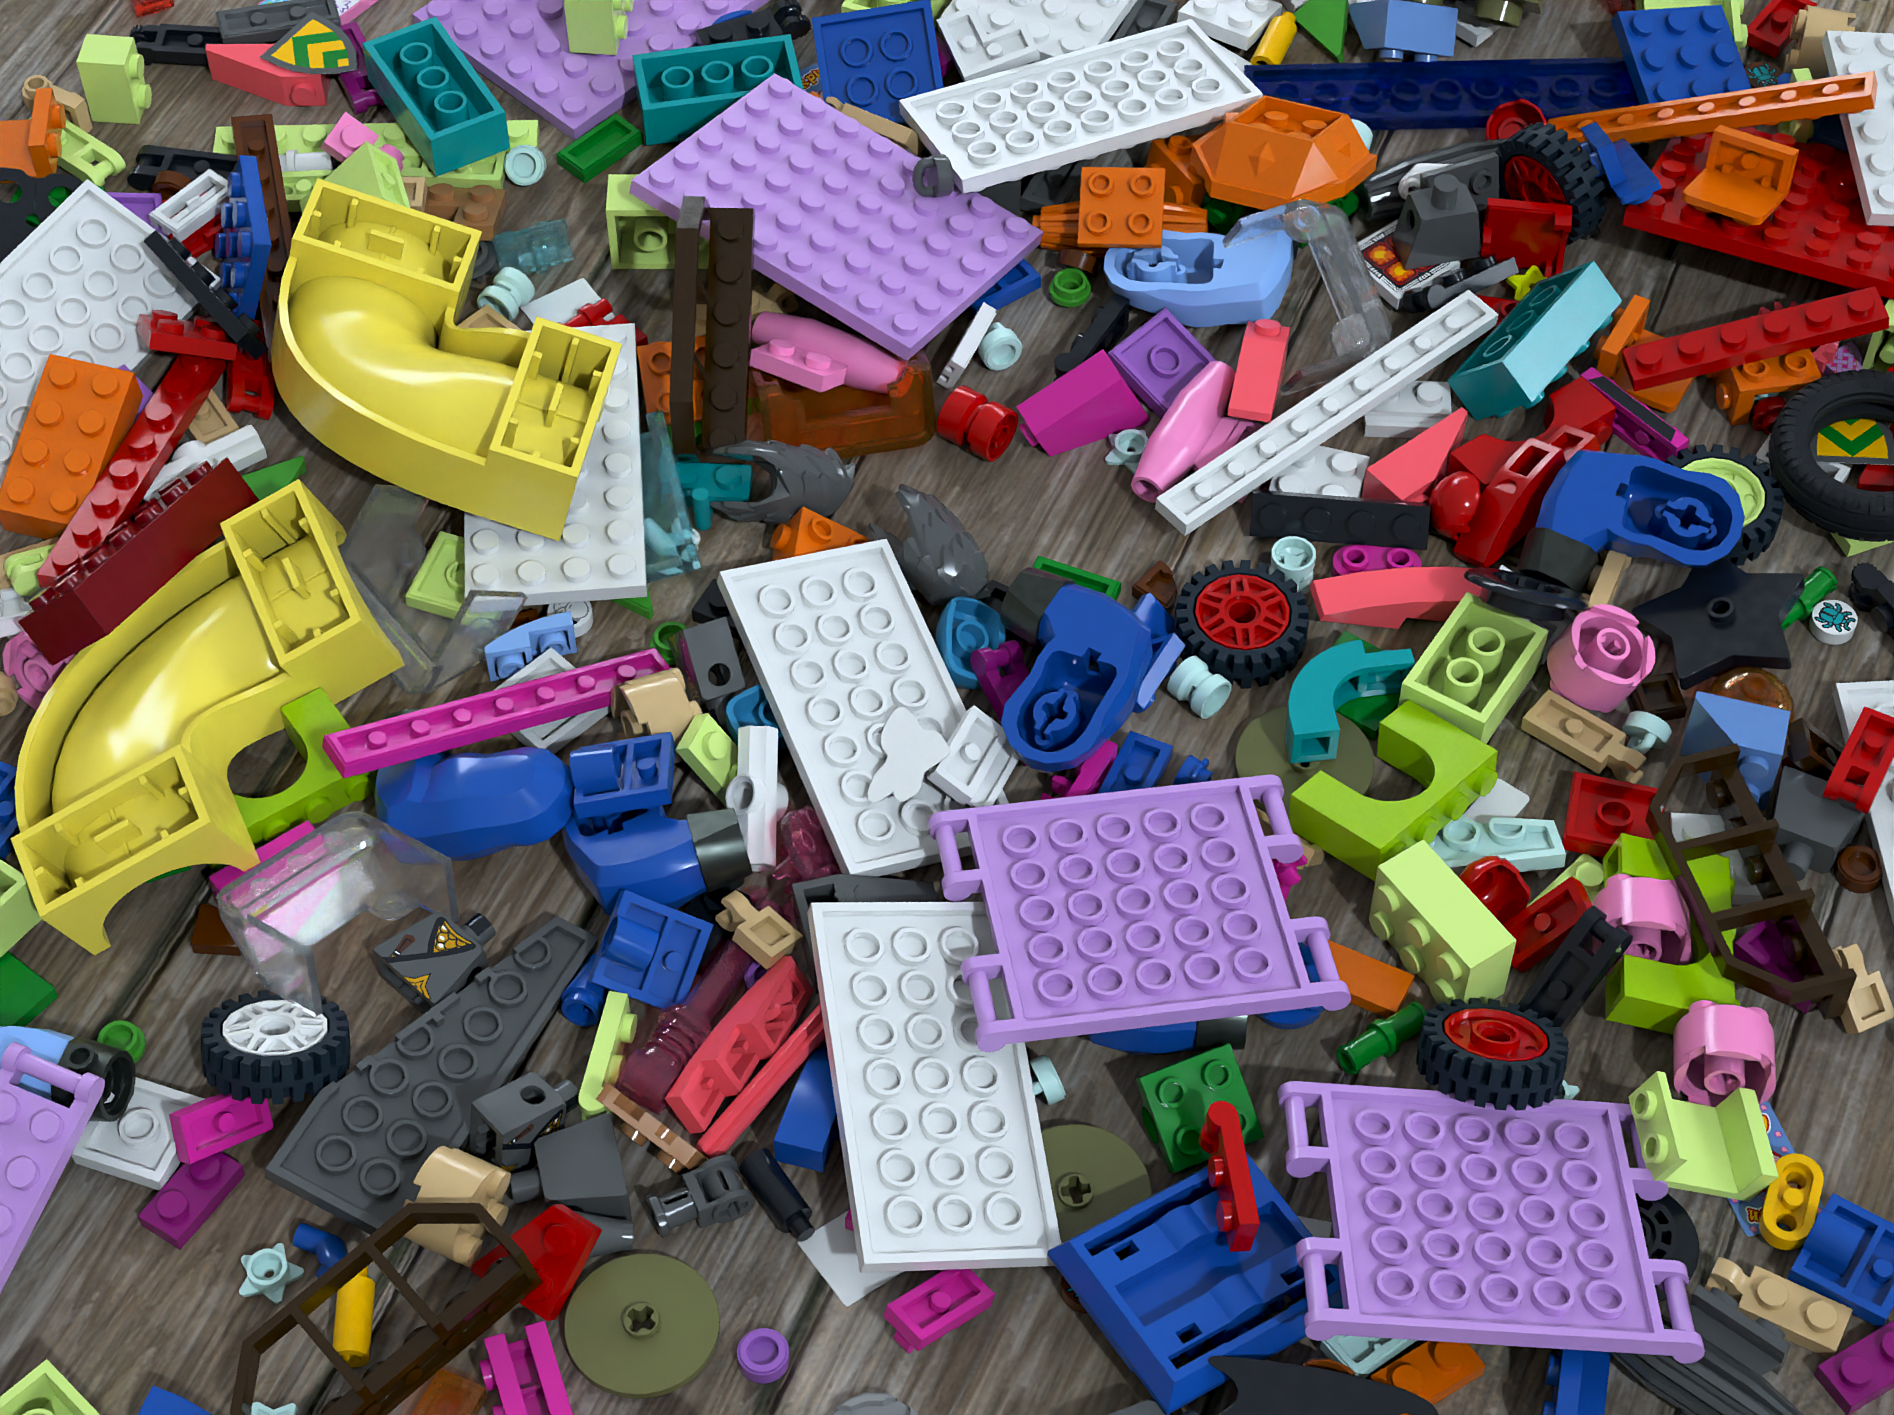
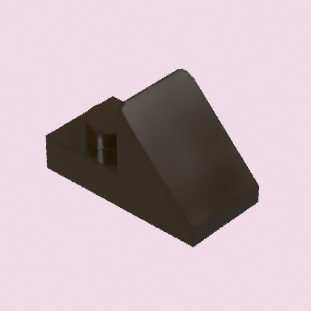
M1802 717L1789 723L1787 733L1790 745L1787 746L1788 757L1784 758L1781 763L1782 770L1784 766H1788L1828 781L1844 748ZM1846 779V781L1851 782V783H1853V784H1856V783L1852 782L1851 780Z

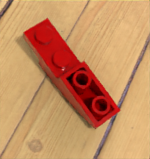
M1564 424L1545 442L1530 437L1501 467L1482 493L1476 513L1468 523L1470 532L1460 533L1453 550L1455 557L1483 568H1489L1498 561L1502 555L1535 526L1543 497L1559 470L1579 450L1599 451L1601 449L1596 435Z

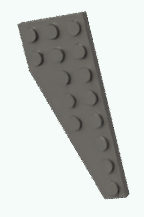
M559 916L551 919L516 945L512 953L493 968L489 966L474 977V982L457 994L455 992L451 993L397 1033L395 1040L374 1056L369 1054L355 1064V1070L339 1082L332 1081L320 1090L265 1168V1178L371 1235L403 1208L406 1199L412 1202L416 1201L421 1186L413 1182L422 1165L438 1147L446 1146L449 1148L450 1146L463 1151L470 1140L471 1103L508 1083L561 1003L562 993L596 950L599 937ZM401 1237L392 1247L398 1249L404 1237Z

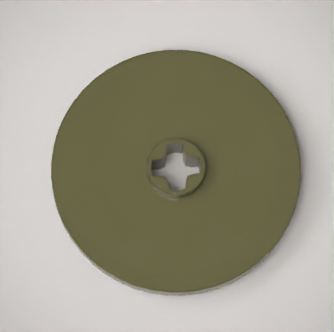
M1288 706L1275 708L1260 715L1247 726L1239 738L1235 753L1237 778L1261 775L1278 776L1282 781L1285 792L1282 800L1288 819L1291 794L1320 770L1366 796L1371 786L1375 768L1371 745L1357 725L1337 712L1335 713L1340 727L1336 759L1309 762V767H1302L1300 763L1290 764L1285 743ZM1258 799L1253 800L1257 806L1266 811L1263 803H1260Z
M1084 1124L1060 1125L1041 1131L1061 1243L1152 1195L1149 1175L1141 1158L1128 1143L1115 1134ZM1070 1187H1078L1080 1194H1084L1082 1203H1073L1071 1196H1068ZM1130 1245L1125 1247L1122 1251L1116 1253V1255L1119 1256L1120 1254L1125 1252L1130 1247Z
M651 1253L623 1256L611 1260L594 1270L575 1290L568 1304L564 1321L567 1350L580 1374L604 1392L632 1399L662 1396L692 1381L710 1361L720 1334V1316L717 1300L705 1279L696 1270L680 1260ZM647 1318L651 1319V1330L641 1328L637 1333L634 1332L632 1323L634 1320L643 1323Z

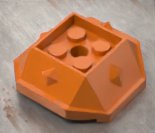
M1264 95L1241 113L1225 112L1222 123L1192 144L1191 161L1198 174L1205 180V188L1210 197L1288 216L1303 211L1304 205L1323 204L1344 197L1376 171L1377 155L1369 153L1348 114Z

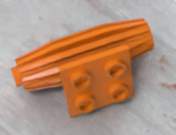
M1082 167L1080 201L1043 206L1041 215H1033L1032 225L1043 231L1040 246L1043 249L1060 252L1064 248L1090 254L1094 257L1105 258L1109 248H1162L1163 230L1183 233H1208V209L1165 202V168Z

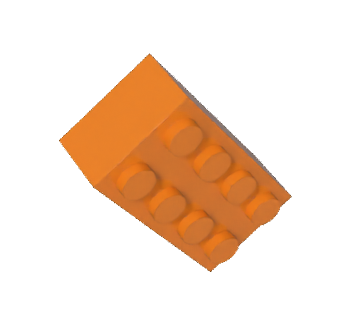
M49 354L0 488V522L4 530L46 540L57 536L60 539L133 427L143 398L134 372Z

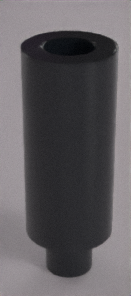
M762 1148L749 1154L741 1162L739 1172L781 1232H792L799 1242L809 1239L814 1234L815 1228L809 1221L812 1210L769 1149Z

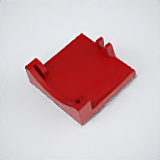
M1488 198L1480 241V257L1489 254H1495L1497 259L1514 257L1518 268L1530 269L1531 266L1535 265L1539 270H1544V277L1547 278L1562 273L1567 238L1572 227V205Z

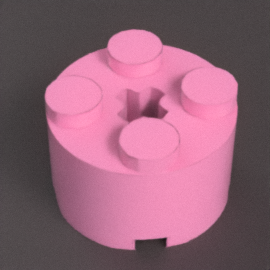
M1607 604L1592 606L1589 610L1579 613L1551 644L1547 654V667L1551 677L1549 682L1550 688L1554 693L1569 699L1574 704L1585 709L1603 713L1612 712L1652 671L1655 663L1653 641L1649 635L1644 638L1636 627L1640 622L1629 612Z
M1617 874L1608 878L1606 887L1596 895L1592 905H1595L1607 915L1606 921L1614 928L1621 926L1633 936L1630 946L1623 954L1672 965H1688L1692 955L1690 911L1675 880H1659L1648 877L1632 878L1626 874ZM1592 936V952L1596 954L1603 943L1595 936ZM1623 954L1615 960L1610 969L1607 971V975L1616 965L1619 959L1623 956Z
M1701 1000L1691 1004L1689 1013L1678 1021L1673 1032L1674 1088L1679 1094L1681 1090L1688 1096V1102L1716 1107L1738 1087L1755 1090L1759 1105L1766 1102L1772 1096L1776 1087L1774 1031L1769 1023L1767 1012L1758 1007L1745 1008L1728 1004L1717 1005L1708 1000Z

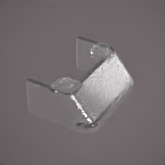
M1307 199L1296 200L1240 218L1222 240L1224 247L1228 248L1285 230L1291 239L1301 243H1308L1339 318V321L1330 332V345L1335 357L1300 368L1281 387L1284 396L1337 378L1396 338L1346 214L1335 205Z
M375 484L339 552L364 603L403 659L405 665L390 673L389 676L407 694H429L486 661L484 647L509 631L528 597L523 592L470 590L454 619L406 606L405 595L426 558L425 544L413 528L427 505L429 498L399 486Z
M358 811L346 812L335 816L226 885L219 891L216 897L220 919L260 983L266 989L314 1017L322 1014L323 1009L313 950L309 949V947L364 911L385 920H399L419 906L431 913L443 912L455 923L460 920L452 859L375 817Z

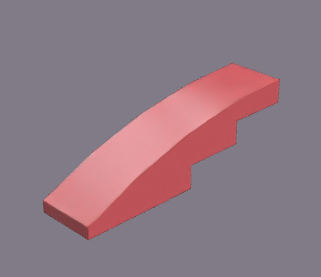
M1403 567L1356 572L1313 580L1309 586L1320 621L1399 629L1406 618L1445 622L1466 592L1479 597L1482 590L1481 586L1464 578L1465 572L1472 568Z
M791 955L783 956L717 1024L689 1060L665 1097V1100L689 1134L705 1132L724 1098L739 1095L747 1085L760 1060L771 1059L788 1038L814 992V989Z

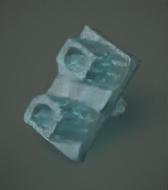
M564 218L555 221L549 219L536 223V226L515 232L511 230L502 232L492 238L499 272L505 267H512L523 274L536 271L538 275L548 272L547 267L574 260L568 237L567 223Z

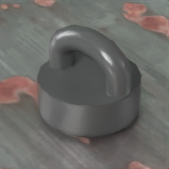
M945 154L931 155L919 160L915 165L912 182L914 189L919 195L936 198L949 196L953 192V167L949 157ZM925 169L928 184L926 187L923 184V172Z

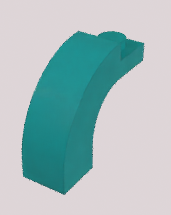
M1361 639L1336 645L1311 659L1298 673L1290 690L1285 725V743L1290 764L1336 759L1340 727L1335 712L1343 704L1353 699L1400 693L1402 682L1415 665L1411 648L1365 653Z

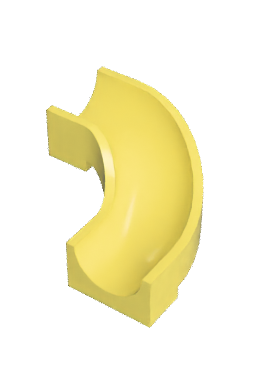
M317 178L292 237L290 255L281 279L271 345L273 376L279 394L289 411L309 433L326 447L379 478L436 502L560 541L596 424L600 421L622 344L537 316L531 333L500 327H457L468 296L482 231Z
M299 479L221 522L220 526L226 539L196 556L109 635L80 650L48 690L28 726L18 757L14 786L16 819L20 833L10 839L39 917L93 955H97L111 947L103 926L109 911L123 896L142 883L166 872L192 865L225 864L245 872L261 863L230 789L227 770L234 756L246 746L285 729L280 710L281 707L319 687L324 690L335 705L405 665L399 651L387 638L370 613L347 571L338 549L339 545L349 540L343 526Z

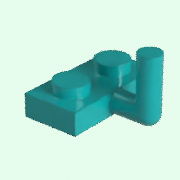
M666 462L661 494L662 506L693 507L695 527L700 531H706L711 527L714 508L710 506V501L750 502L753 480L752 465Z

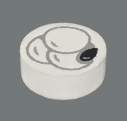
M589 601L549 604L548 616L571 611L575 638L584 635L592 627L593 611Z

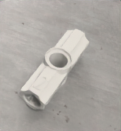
M246 425L209 444H205L200 440L184 443L174 452L172 461L164 464L140 502L141 506L154 497L159 501L161 498L158 491L179 476L183 482L187 481L185 475L206 460L212 466L228 457L236 470L240 471L267 458L265 447L257 431L252 425Z
M749 725L738 728L737 776L729 783L725 800L727 808H734L752 871L769 872L776 870V825L784 816L789 799L785 786L777 782L778 729L770 726Z

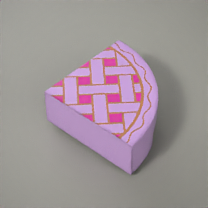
M1852 341L1837 349L1833 364H1826L1824 376L1835 375V373L1842 371H1859L1862 369L1861 354Z

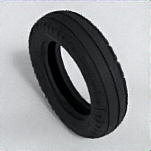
M1876 369L1848 370L1817 379L1791 397L1780 411L1773 425L1769 440V464L1772 475H1774L1777 481V487L1781 488L1784 494L1783 498L1798 514L1825 531L1833 534L1838 533L1839 536L1854 540L1861 538L1863 541L1884 542L1886 539L1894 541V491H1867L1843 484L1828 475L1816 463L1810 449L1811 441L1822 429L1840 421L1864 418L1882 420L1894 424V372H1881V370Z

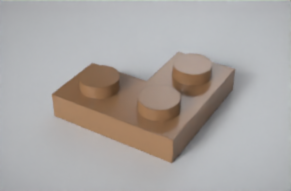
M446 183L435 184L431 187L427 186L424 213L482 231L480 241H495L507 206L506 189H494L489 185L457 188Z

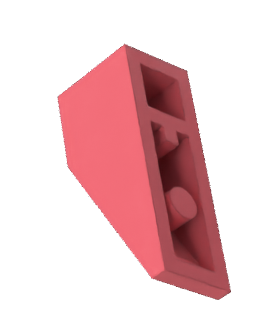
M206 44L205 50L213 80L285 106H327L331 74L295 72L260 58L274 44Z
M1259 319L1256 322L1248 321L1242 341L1227 416L1271 422L1284 376L1290 327L1281 326L1279 322L1270 319Z
M1461 407L1366 468L1362 498L1428 503L1431 491L1447 474L1450 452L1459 448L1463 442L1468 412Z

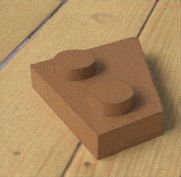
M609 1083L606 1084L597 1096V1101L624 1121L619 1127L622 1133L641 1147H643L647 1140H650L661 1149L656 1158L678 1175L681 1174L685 1167L693 1171L709 1160Z

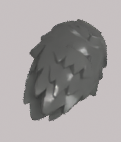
M770 439L766 442L741 440L737 444L718 447L713 453L723 455V457L754 462L770 474V495L760 502L710 501V506L728 514L731 519L746 523L763 520V522L774 525L786 524L802 507L827 518V516L833 514L843 504L852 490L856 465L851 463L844 466L838 453L829 447L826 451L806 444H801L798 447Z
M900 484L898 487L899 491L895 495L908 516L911 531L909 538L902 542L891 532L887 533L874 523H869L868 541L888 540L910 590H918L933 607H945L951 599L958 596L970 597L976 600L989 597L991 592L986 588L990 582L988 579V562H986L984 553L980 551L973 536L965 531L958 518L951 511H948L946 506L933 494H925L908 485Z

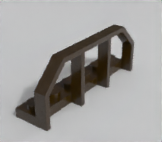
M705 196L683 197L676 227L669 396L673 454L679 462L746 465L744 460L723 457V455L714 454L713 451L718 447L737 444L741 440H747L755 211L754 208H711ZM702 220H710L707 291L698 275L699 234ZM696 304H707L704 367L695 353ZM693 380L704 381L701 453L696 447Z
M1737 743L1675 758L1648 808L1645 821L1721 976L1785 1005L1809 1000L1811 1003H1816L1824 1020L1841 1016L1857 975L1853 968L1841 969L1811 910L1815 899L1812 888L1801 891L1775 841L1779 829L1776 818L1765 821L1736 765L1740 754ZM1712 771L1710 780L1706 783V796L1712 809H1718L1725 823V831L1676 842L1662 814L1668 798L1679 778ZM1738 849L1744 861L1746 878L1751 885L1757 886L1763 900L1711 913L1687 861ZM1767 920L1771 924H1776L1783 938L1785 955L1791 963H1796L1803 981L1792 983L1733 957L1721 932Z
M408 1203L242 1342L230 1414H251L261 1355L299 1324L352 1387L345 1395L338 1396L329 1401L321 1410L320 1415H388L543 1282L524 1251L480 1203ZM417 1224H482L506 1250L509 1256L502 1257L492 1263L482 1279L469 1290L462 1291L453 1296L446 1304L444 1311L436 1316L382 1253ZM371 1262H374L427 1325L413 1330L397 1351L385 1361L373 1364L364 1373L362 1380H360L307 1316Z

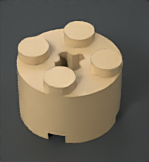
M1806 5L1804 10L1799 9L1798 14L1793 17L1789 35L1790 39H1796L1795 46L1785 56L1782 73L1792 74L1793 69L1809 68L1813 80L1826 78L1829 70L1822 46L1824 35L1827 30L1854 32L1855 26L1849 25L1856 19V14Z
M678 667L632 679L615 685L611 689L610 700L613 719L621 717L623 732L617 733L619 740L671 732L677 747L694 716L702 714L699 704L695 700L688 701L685 693L684 678ZM675 750L674 764L684 761Z
M441 1146L428 1157L413 1182L421 1186L416 1201L412 1202L406 1199L404 1206L408 1203H480L502 1227L508 1215V1206L502 1204V1200L510 1183L511 1173L460 1149ZM417 1224L403 1237L456 1263L471 1267L476 1262L481 1252L483 1241L489 1232L482 1224Z

